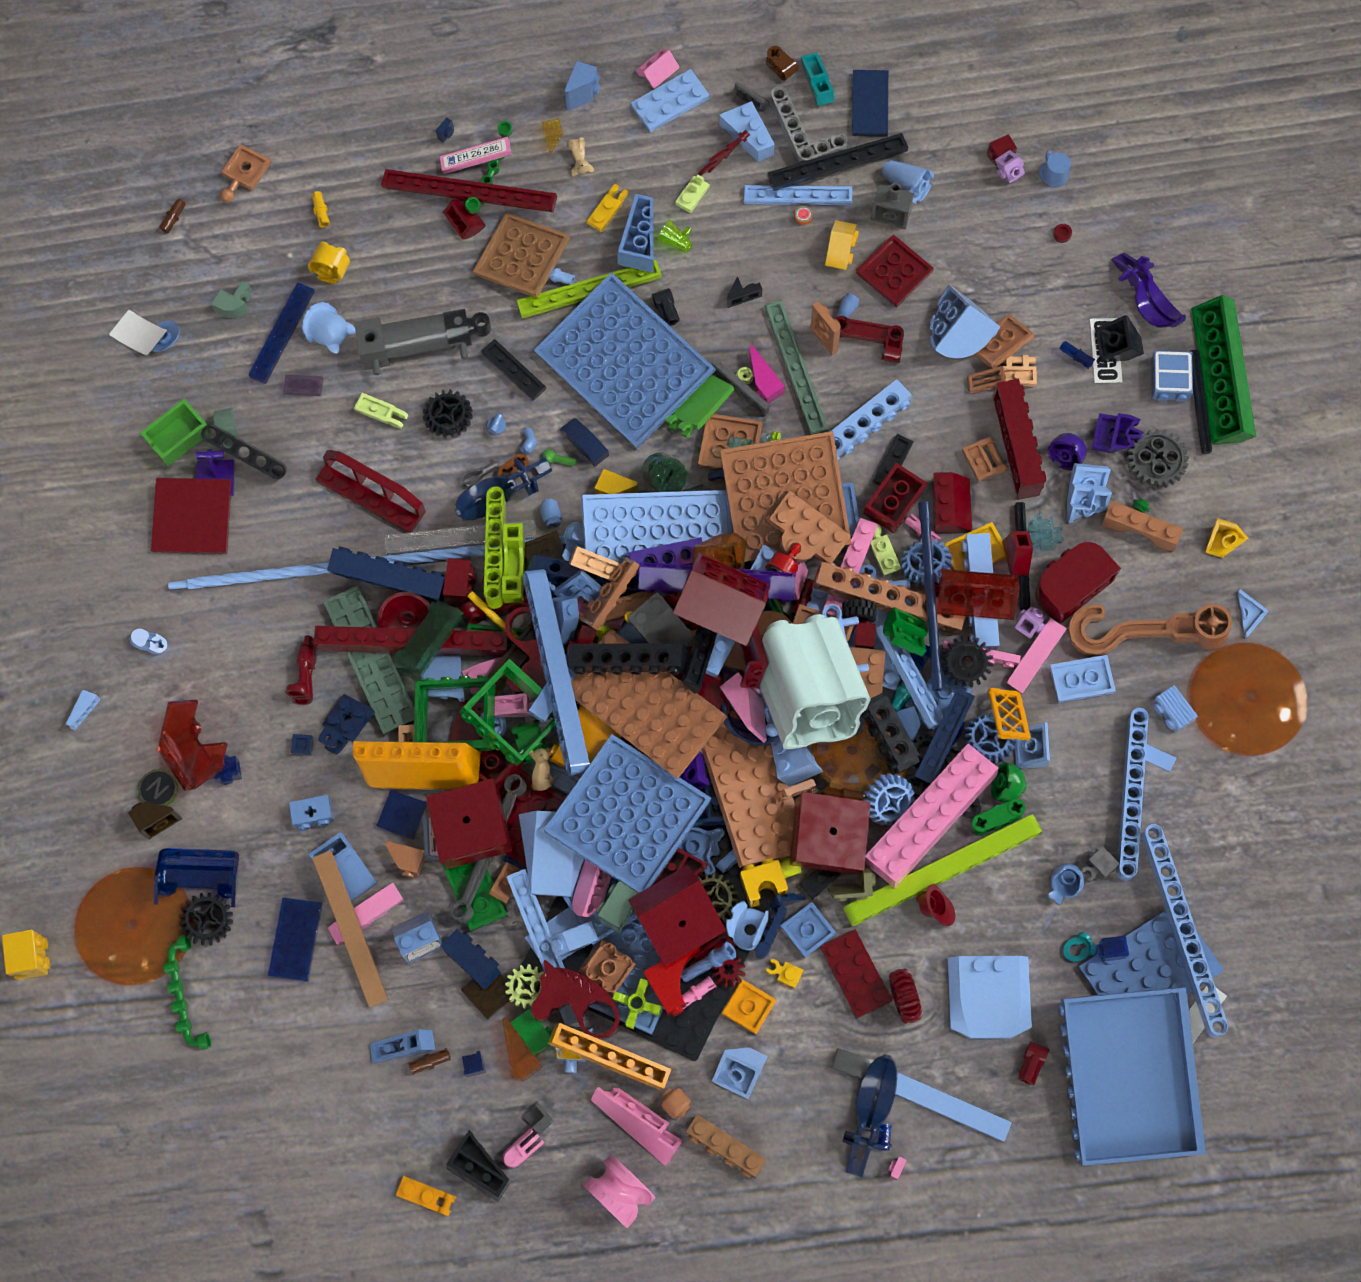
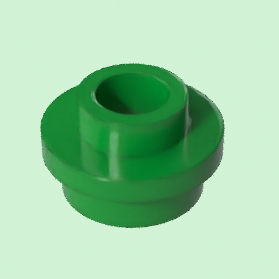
M1142 498L1133 500L1134 504L1132 507L1142 513L1150 511L1149 503Z

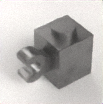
M1104 847L1100 850L1095 848L1088 855L1090 859L1086 864L1089 867H1084L1081 871L1082 873H1090V878L1087 880L1088 883L1092 882L1096 875L1103 881L1120 863Z

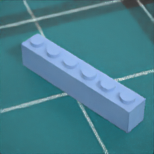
M990 533L967 534L964 540H962L961 546L962 552H965L966 559H963V568L967 570L965 588L969 591V596L966 597L967 608H970L971 614L968 615V625L972 626L971 642L979 638L978 645L985 642L986 645L983 648L994 650L1000 644Z

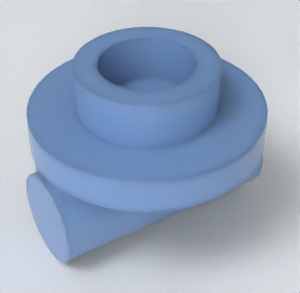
M496 413V416L490 418L487 423L488 430L492 434H501L506 429L503 415Z

